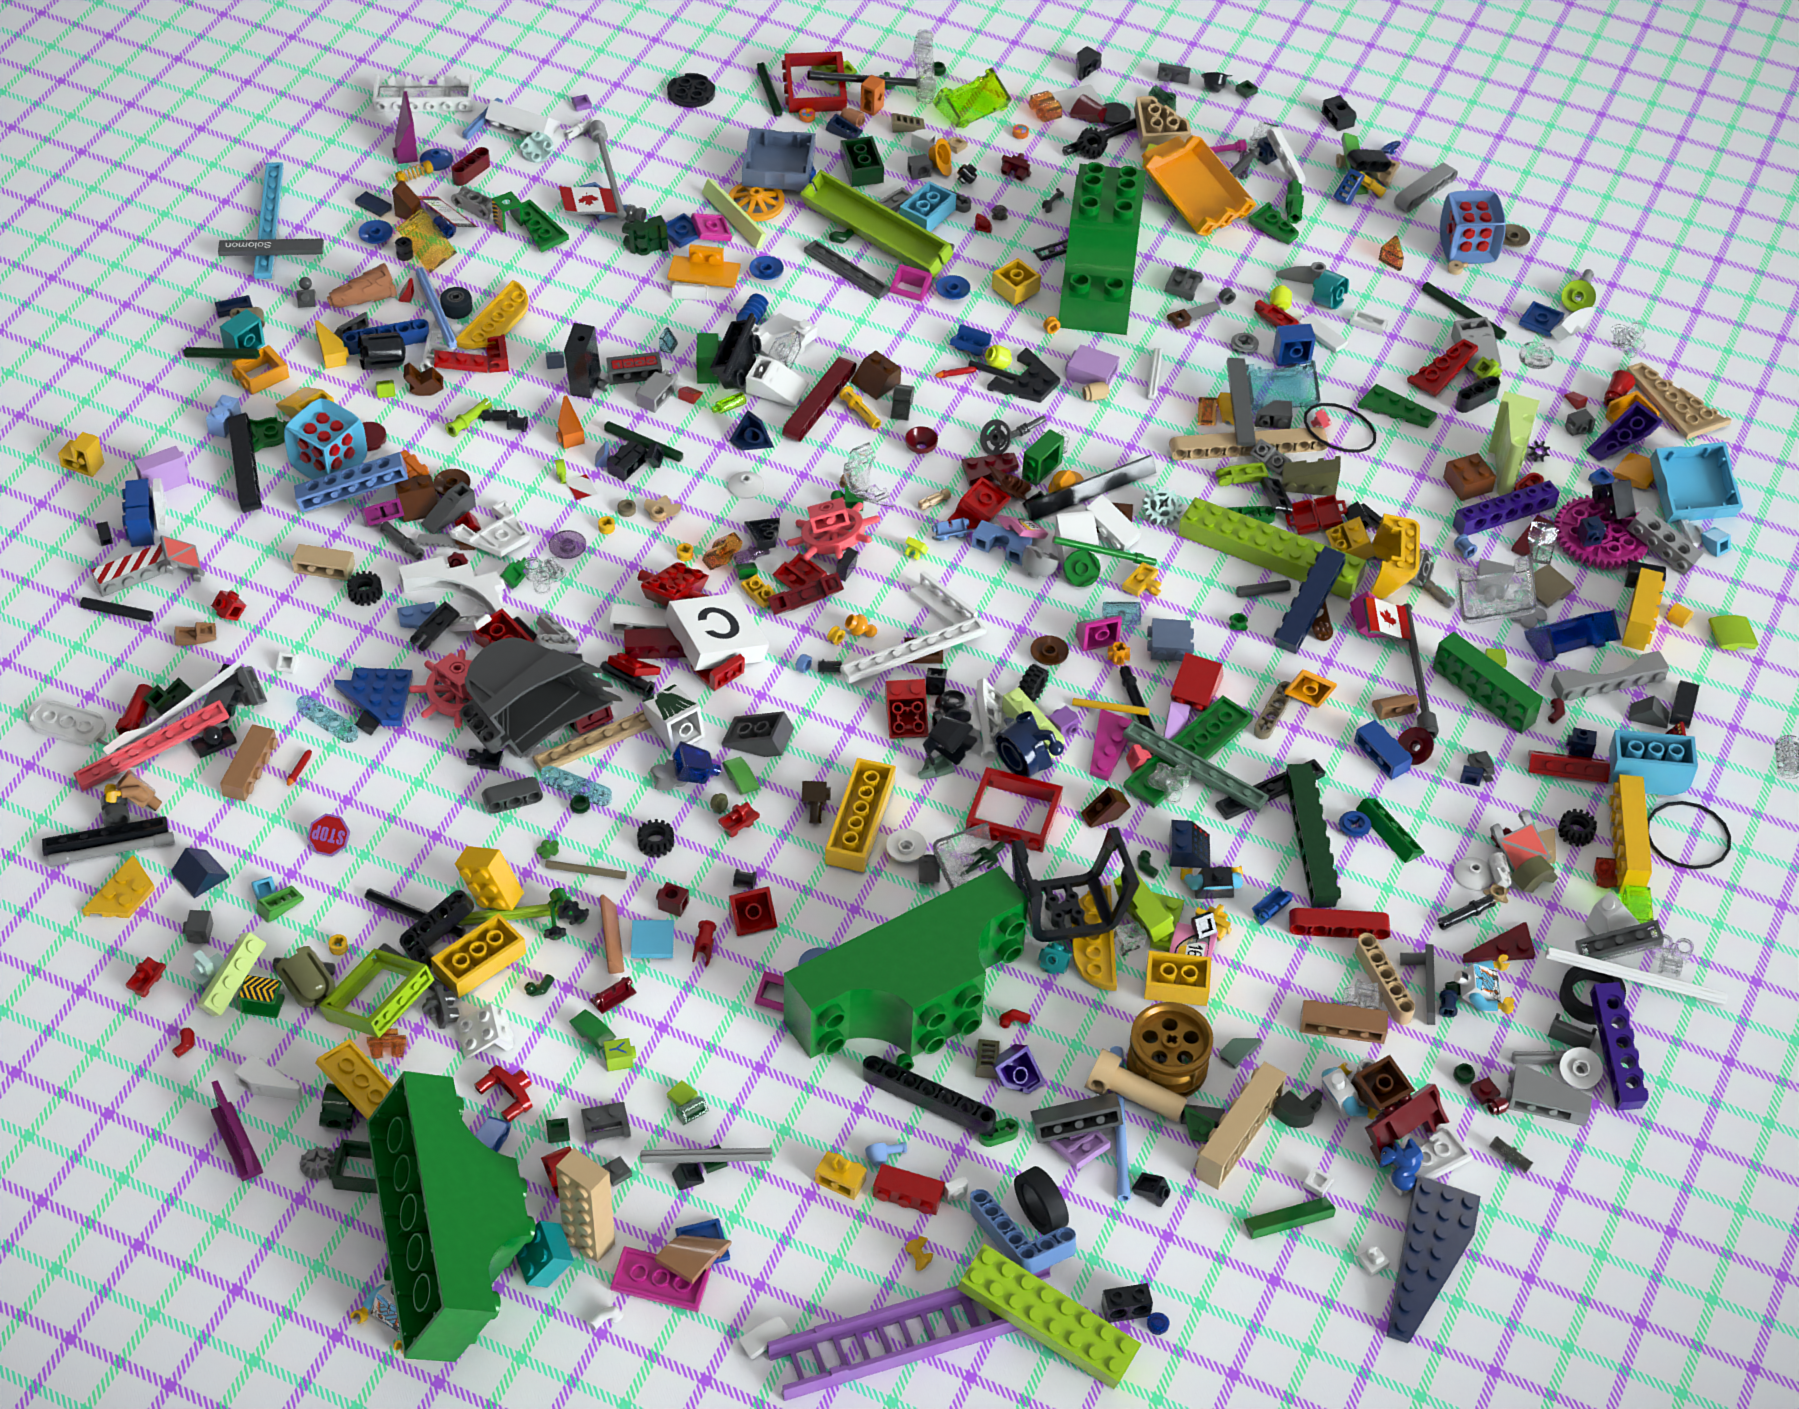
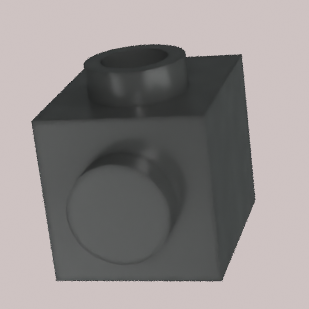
M189 910L188 919L183 923V934H186L189 943H209L214 924L211 911Z

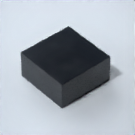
M850 547L844 552L843 557L839 559L836 568L840 580L844 582L855 569L859 553Z

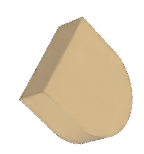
M952 137L948 140L950 149L955 154H958L968 146V142L959 137Z

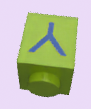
M629 1038L604 1042L607 1071L633 1068V1059L637 1058L635 1045H630Z

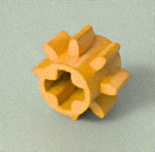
M1114 642L1113 646H1108L1107 659L1111 660L1114 665H1124L1125 660L1130 661V647H1127L1124 642Z

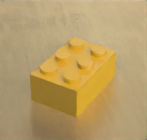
M466 846L454 863L479 907L512 911L524 894L500 849Z
M1149 950L1146 964L1144 999L1207 1006L1210 993L1212 957Z

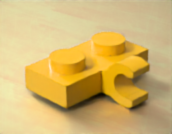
M1142 562L1122 584V589L1138 597L1147 588L1152 595L1158 596L1161 592L1158 588L1162 584L1154 580L1158 576V569Z

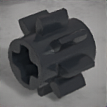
M963 164L957 171L959 175L957 179L962 184H971L977 178L975 173L977 169L972 164H968V166Z
M1534 440V445L1528 446L1531 452L1527 455L1534 456V462L1538 458L1541 462H1544V457L1550 456L1547 453L1550 447H1545V441L1543 440L1540 444ZM1540 448V450L1543 451L1542 454L1537 455L1535 449Z

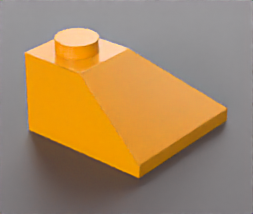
M1302 669L1284 690V694L1319 708L1334 691L1337 684Z

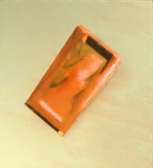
M1394 236L1381 247L1379 261L1397 271H1401L1404 256L1399 238Z
M1199 397L1198 425L1216 426L1217 398Z

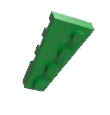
M529 199L522 202L523 223L541 253L569 240V234L533 201Z
M1375 384L1359 401L1357 407L1360 409H1364V407L1372 409V412L1377 414L1383 412L1389 414V417L1394 419L1403 418L1405 422L1429 428L1437 419L1438 414L1378 384Z

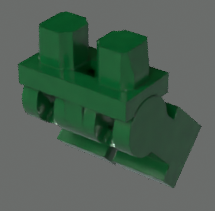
M661 215L649 218L647 222H641L637 219L633 224L625 222L622 226V233L628 234L624 237L623 246L630 247L632 254L637 253L645 256L657 250H662V252L669 251L667 225Z

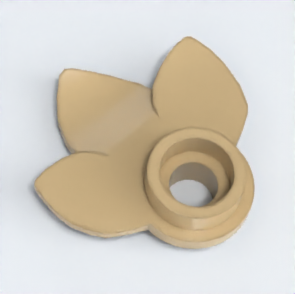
M665 495L657 501L646 499L644 508L649 512L651 520L662 522L667 517L678 514L681 510V504H671L670 499Z

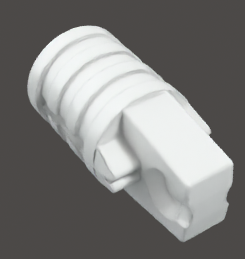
M1501 852L1493 853L1488 858L1492 876L1497 885L1507 888L1511 884V877L1506 855Z

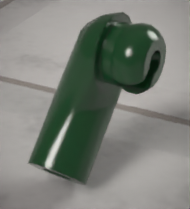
M850 228L845 232L834 231L829 234V239L832 242L843 244L854 235V231Z

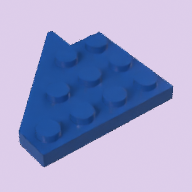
M354 668L351 680L334 679V687L360 709L370 714L381 726L402 727L409 696V687L413 678V670Z

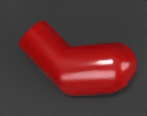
M189 1027L183 1028L180 1031L181 1043L172 1049L173 1054L177 1058H180L195 1045V1033Z

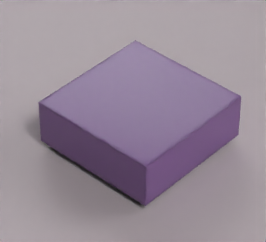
M587 94L571 98L577 112L592 108V103Z

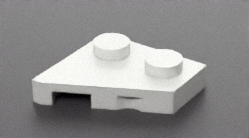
M161 478L153 479V486H150V497L153 498L157 530H165L167 503Z

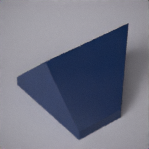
M747 410L729 441L741 450L774 448L762 420Z

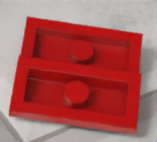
M799 552L789 563L784 562L772 575L792 590L817 581L821 577L827 576V573L811 560H804L803 554Z

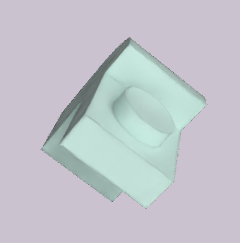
M198 950L193 954L195 960L193 965L195 968L190 973L204 988H207L225 959L218 952L208 958L201 950Z

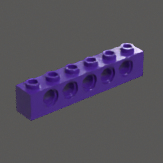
M1550 480L1458 509L1456 510L1452 526L1459 535L1466 534L1469 536L1555 508L1560 492Z
M1619 982L1594 984L1589 993L1616 1110L1642 1109L1649 1099V1093L1643 1084L1644 1072L1639 1067V1051L1634 1046V1031L1629 1025L1630 1013L1624 1004L1625 992L1621 990ZM1607 1004L1612 1005L1615 1009H1611ZM1612 1024H1616L1619 1029L1615 1028ZM1616 1043L1621 1044L1624 1048H1620ZM1621 1063H1625L1628 1068L1623 1067ZM1626 1083H1630L1633 1088L1628 1087Z

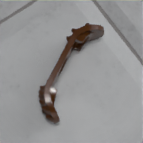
M1325 600L1321 608L1324 610L1323 614L1316 617L1312 624L1316 638L1321 641H1327L1333 636V627Z

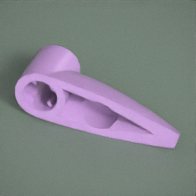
M1170 702L1164 731L1165 738L1172 740L1183 731L1188 719L1190 705Z

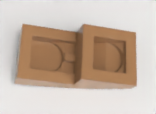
M196 622L195 627L175 626V646L197 645L216 640L215 623Z

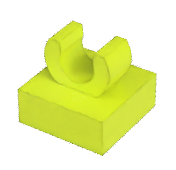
M909 536L905 542L908 546L905 554L909 556L912 551H915L913 557L915 560L920 558V553L926 555L929 549L925 543Z

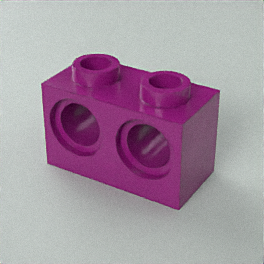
M399 498L360 509L365 527L404 516Z

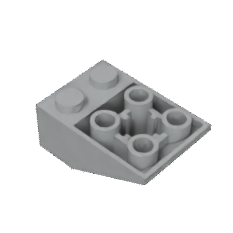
M1487 317L1454 321L1451 333L1454 344L1462 339H1466L1478 346V351L1465 364L1468 371H1473L1472 369L1482 356L1488 360L1493 358L1500 364L1498 367L1502 366L1494 330Z

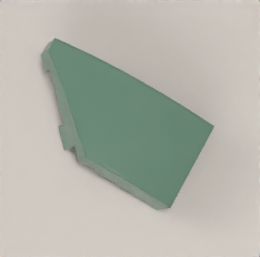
M943 755L933 758L935 761L933 766L930 759L926 757L922 770L918 772L919 779L936 778L953 773L955 769L952 762Z
M1233 1038L1219 1052V1055L1236 1069L1248 1054L1252 1055L1261 1045L1262 1040L1260 1038Z

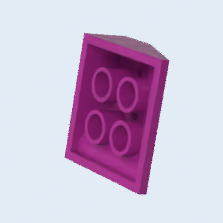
M407 91L403 92L394 140L395 147L392 148L394 158L397 157L398 164L418 162L414 122Z

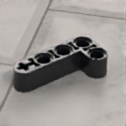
M456 890L401 935L399 943L411 960L426 964L431 969V958L435 955L429 947L467 917L474 909V902L464 891Z

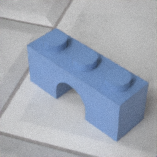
M981 520L972 534V547L989 553L993 547L1002 546L1006 548L1005 560L1022 566L1023 551L1027 545H1032L1033 539L1019 536L1016 532Z

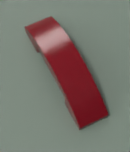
M835 572L798 588L767 597L773 615H778L827 598L844 590L838 573Z

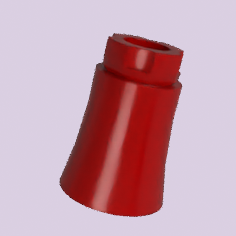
M1625 370L1613 372L1610 384L1604 395L1603 403L1605 406L1608 407L1611 401L1627 395L1633 388L1636 381L1631 373Z

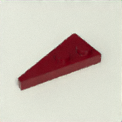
M1523 922L1464 953L1462 962L1498 961L1499 956L1503 954L1508 956L1507 961L1534 959L1536 954L1527 922Z

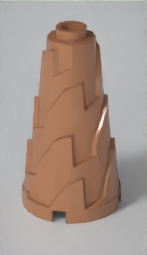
M382 263L364 272L363 275L349 280L348 283L333 289L332 292H329L327 300L330 307L343 308L373 300L375 302L390 297L393 298L397 296L395 285H393V279L387 265Z

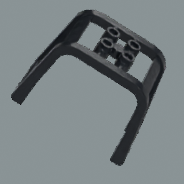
M1118 827L1108 828L1103 845L1092 869L1085 874L1040 881L1032 879L1027 865L1029 855L1023 840L1011 843L1013 882L1028 899L1027 913L1030 919L1031 933L1037 941L1053 942L1100 935L1115 929L1120 924L1140 882ZM1118 849L1124 864L1121 872L1122 892L1112 912L1099 877L1103 873L1113 851ZM1088 885L1101 920L1100 923L1085 924V911L1080 907L1078 902L1079 895L1073 891V887ZM1064 889L1066 894L1065 900L1059 903V897L1053 894L1052 890ZM1042 892L1046 896L1045 909L1051 913V924L1057 929L1042 930L1041 928ZM1071 913L1070 921L1077 926L1066 928L1064 924L1065 915Z

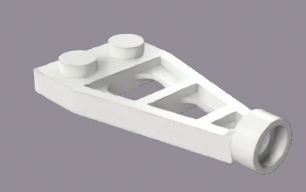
M436 319L429 329L423 360L419 364V369L422 372L430 367L435 368L434 355L430 354L431 350L453 352L456 349L454 347L450 349L447 345L435 343L437 337L444 338ZM448 322L455 339L467 327Z
M982 678L977 680V689L975 690L983 738L981 756L985 759H993L997 756L994 736L1001 730L1003 696ZM987 708L994 712L993 717L988 714Z

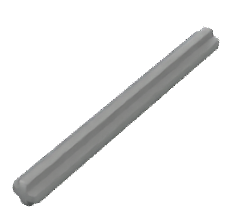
M772 1148L642 1150L640 1152L641 1163L771 1161L773 1157Z

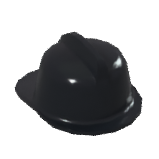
M1219 72L1201 74V77L1204 79L1205 88L1215 93H1219L1221 89L1225 88L1227 77L1233 76Z

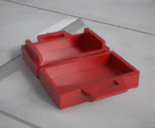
M1333 494L1316 498L1314 503L1310 499L1292 503V513L1290 515L1285 514L1288 526H1296L1297 534L1302 535L1319 531L1320 526L1324 530L1343 524L1341 515H1345L1348 510L1345 500L1337 501L1336 495ZM1338 504H1342V511L1339 510ZM1291 515H1293L1294 522L1292 523L1289 517Z

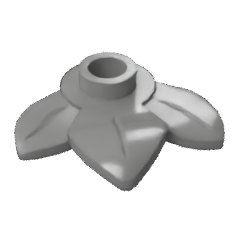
M1525 597L1521 600L1519 605L1511 608L1509 614L1510 619L1520 620L1521 625L1527 629H1533L1537 625L1538 620L1547 621L1546 611L1538 607L1536 600L1531 597Z
M667 759L665 765L657 764L650 769V772L659 778L655 784V789L667 791L672 790L675 786L683 787L689 780V773L682 769L680 763L675 760Z

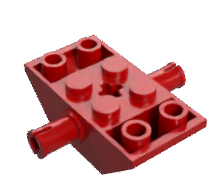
M681 562L672 564L656 575L642 569L637 577L638 581L643 582L641 583V589L645 598L668 607L669 601L710 596L701 593L709 575L704 574L699 569L689 568Z

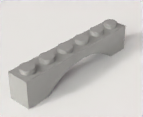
M1655 651L1642 654L1634 664L1614 673L1591 674L1574 669L1555 672L1551 687L1558 698H1561L1563 701H1572L1577 698L1623 690L1638 685L1642 686L1652 682H1660L1666 679L1669 666L1661 652Z

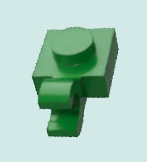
M525 557L516 563L513 561L500 574L512 589L516 588L526 576L523 570L529 564V561Z

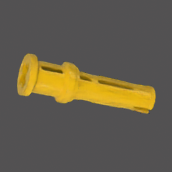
M846 386L840 391L839 398L845 400L850 409L856 410L872 429H877L881 425V420L863 403L862 397L853 392L851 386Z

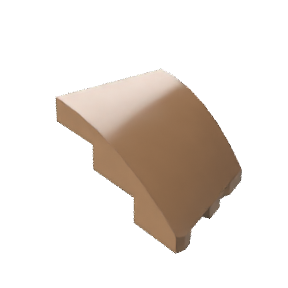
M681 1235L670 1241L657 1254L655 1262L693 1284L703 1271L707 1272L713 1262L723 1256L732 1244V1241Z

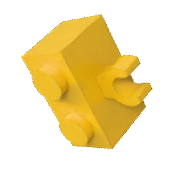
M827 1151L815 1170V1183L855 1200L866 1182L867 1168L858 1162L845 1159L838 1153Z

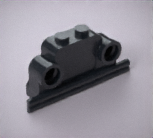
M753 313L749 314L747 320L731 321L711 364L710 369L713 375L719 377L726 390L744 389L746 387V376L756 361L755 354L761 352V339L752 332L756 322Z

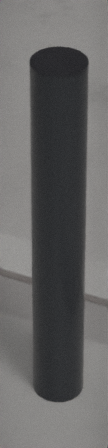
M970 360L968 367L973 366L978 370L1015 381L1020 376Z

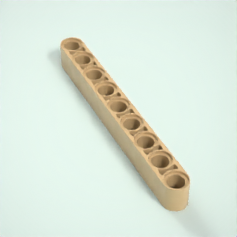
M1310 427L1320 439L1329 443L1324 428ZM1307 428L1254 431L1256 444L1261 438L1282 454L1322 451L1328 447L1316 440L1308 432ZM1235 432L1177 436L1169 441L1172 458L1178 461L1253 456L1250 454L1254 448L1253 446H1237Z

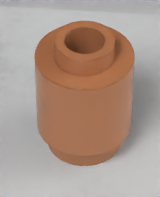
M850 107L843 108L840 116L859 128L865 123L863 112Z

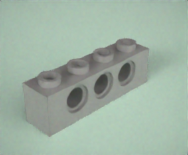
M1644 507L1626 528L1684 575L1704 554L1647 507Z

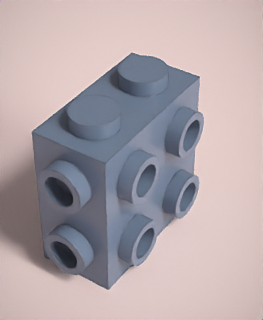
M1152 618V624L1147 628V637H1151V640L1147 642V651H1151V659L1183 661L1186 652L1194 653V643H1191V640L1194 638V628H1191V620Z

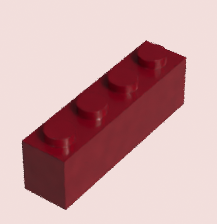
M670 628L624 630L625 654L631 658H687L681 643L674 636Z

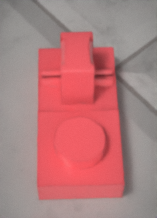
M1324 408L1318 410L1315 413L1316 417L1311 421L1313 427L1323 426V428H1326L1332 424Z

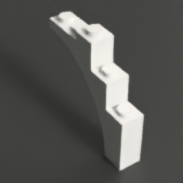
M443 556L398 567L400 581L405 593L418 590L449 591L476 601L491 615L501 608L508 614L506 606L502 607V589H505L504 580L499 578L497 571L477 576L476 571H472L470 564L450 568L449 563H445Z

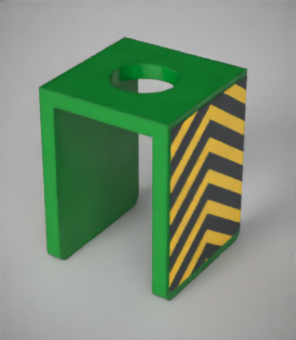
M512 191L492 198L493 221L503 233L506 232V211L510 210L514 220L520 226H523L522 203ZM510 200V204H504L502 201Z
M247 975L237 996L241 1013L278 1018L285 999V995L279 993L282 985L281 980Z

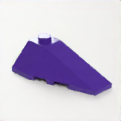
M1636 401L1586 451L1598 461H1602L1651 435L1664 421Z

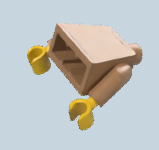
M129 769L117 784H107L104 788L105 800L107 802L115 803L117 796H121V798H129L142 809L147 805L154 811L162 804V801L154 796L156 793L155 789Z

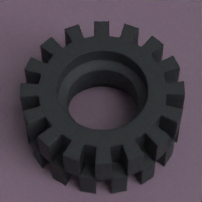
M1093 127L1085 128L1077 139V150H1081L1079 153L1081 155L1084 153L1085 158L1089 156V159L1101 157L1108 145V138H1105L1106 134L1102 135L1103 131H1097L1098 128L1096 127L1094 130ZM1086 140H1093L1096 142L1097 147L1089 145Z
M362 571V574L356 572V576L351 575V579L347 580L348 596L350 601L356 605L360 603L361 606H364V603H367V606L371 605L370 602L375 604L377 603L376 599L380 600L383 595L381 579L376 573L372 575V571H369L368 574H366V571ZM361 587H371L367 590H359Z
M1032 664L1028 667V670L1026 669L1025 675L1022 676L1018 686L1032 702L1040 697V693L1042 694L1049 677V671L1036 664Z
M1573 809L1572 812L1568 810L1562 815L1558 828L1560 838L1563 837L1564 842L1568 840L1571 846L1572 843H1575V847H1579V844L1582 847L1586 843L1590 844L1597 830V821H1594L1595 817L1593 815L1589 817L1590 813H1583L1582 809L1577 812V809ZM1570 825L1581 826L1584 830H1575Z
M655 819V822L648 820V824L642 823V827H639L637 832L639 850L641 852L644 851L646 856L650 853V857H654V854H657V858L661 857V853L664 856L667 855V851L671 852L672 847H674L673 828L670 827L668 822L665 824V820L658 822V819ZM654 835L663 837L660 841H651L648 838Z

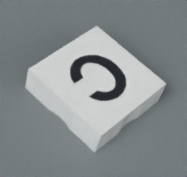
M738 593L669 601L664 619L674 636L681 643L684 653L695 671L719 667L727 662L729 658L735 657L738 654L745 658V664L764 661L769 643Z

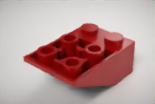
M925 679L886 681L885 701L889 739L929 737Z

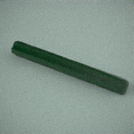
M764 62L757 63V70L772 111L776 117L778 115L781 116L783 110Z
M186 347L183 350L186 358L257 360L260 357L258 349Z
M607 421L604 425L606 432L627 441L631 440L646 449H649L650 443H657L665 452L664 456L674 461L681 462L684 457L683 452L613 422Z

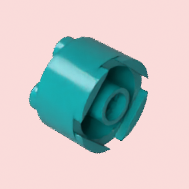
M1325 269L1322 275L1313 282L1314 293L1312 301L1328 308L1338 309L1345 300L1342 298L1344 293H1348L1349 279Z

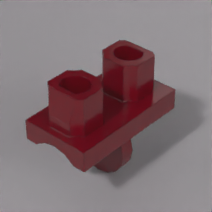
M1019 153L1018 156L1013 155L1012 157L1002 156L1001 173L1008 176L1011 171H1014V176L1017 180L1023 181L1026 176L1030 177L1032 172L1030 171L1028 160L1024 159V153Z

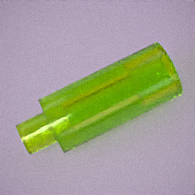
M740 392L717 401L715 406L711 407L713 413L719 412L722 414L745 405L747 400L744 393Z

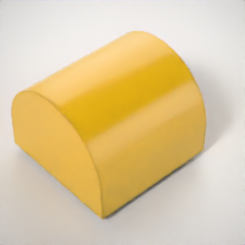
M1676 602L1670 609L1666 619L1683 628L1692 619L1694 612Z

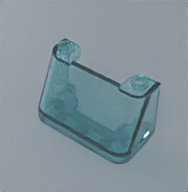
M1315 360L1306 361L1305 366L1296 364L1293 368L1262 369L1261 367L1255 369L1254 364H1246L1251 409L1253 412H1257L1274 400L1292 401V408L1305 407L1306 409L1318 404L1321 400Z

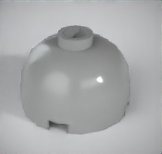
M1027 545L1023 551L1022 565L1028 571L1030 577L1038 579L1039 576L1047 577L1054 573L1060 559L1050 552L1049 554L1043 552L1044 549Z
M1420 549L1419 570L1417 575L1408 581L1409 583L1424 587L1423 583L1425 580L1431 579L1434 570V563L1431 562V557H1434L1432 551Z

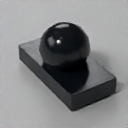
M228 725L220 729L210 726L204 730L202 737L191 741L200 759L237 743L236 737Z

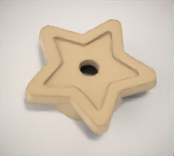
M1494 882L1490 889L1483 891L1485 895L1491 894L1495 899V903H1508L1506 895L1509 892V888H1504Z

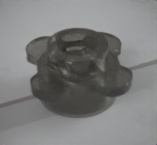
M996 205L991 209L993 213L992 219H1008L1006 214L1008 210L1005 206Z

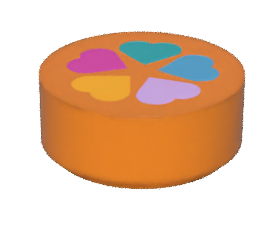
M803 108L799 111V119L806 123L815 120V111L812 108Z
M1017 124L1013 127L1012 134L1017 139L1027 138L1029 128L1026 125Z

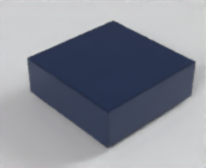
M1464 765L1460 783L1480 786L1484 769Z

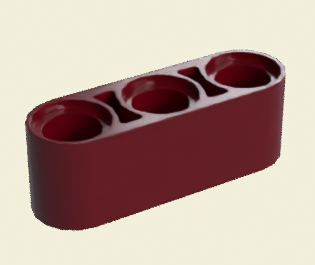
M478 147L451 167L453 184L463 186L489 168V150L485 147Z

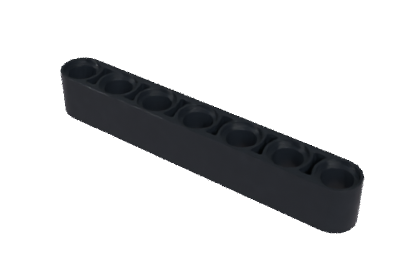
M244 412L228 417L239 505L242 512L247 513L261 509L262 502L251 423L248 414Z
M871 1055L863 1060V1078L867 1083L981 1135L989 1136L995 1132L996 1112L991 1107L878 1056Z

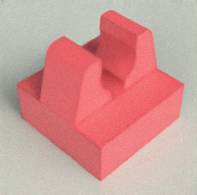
M1132 745L1126 756L1132 773H1135L1143 766L1147 759L1152 758L1150 752L1142 749L1140 745Z

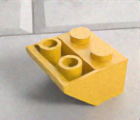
M1360 516L1325 531L1334 549L1364 560L1376 555Z

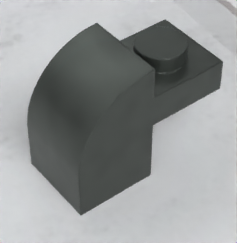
M895 385L891 419L909 421L910 408L914 397V386Z
M1316 1088L1302 1101L1289 1090L1275 1102L1272 1114L1289 1127H1307L1313 1123L1315 1113L1322 1106L1323 1093Z

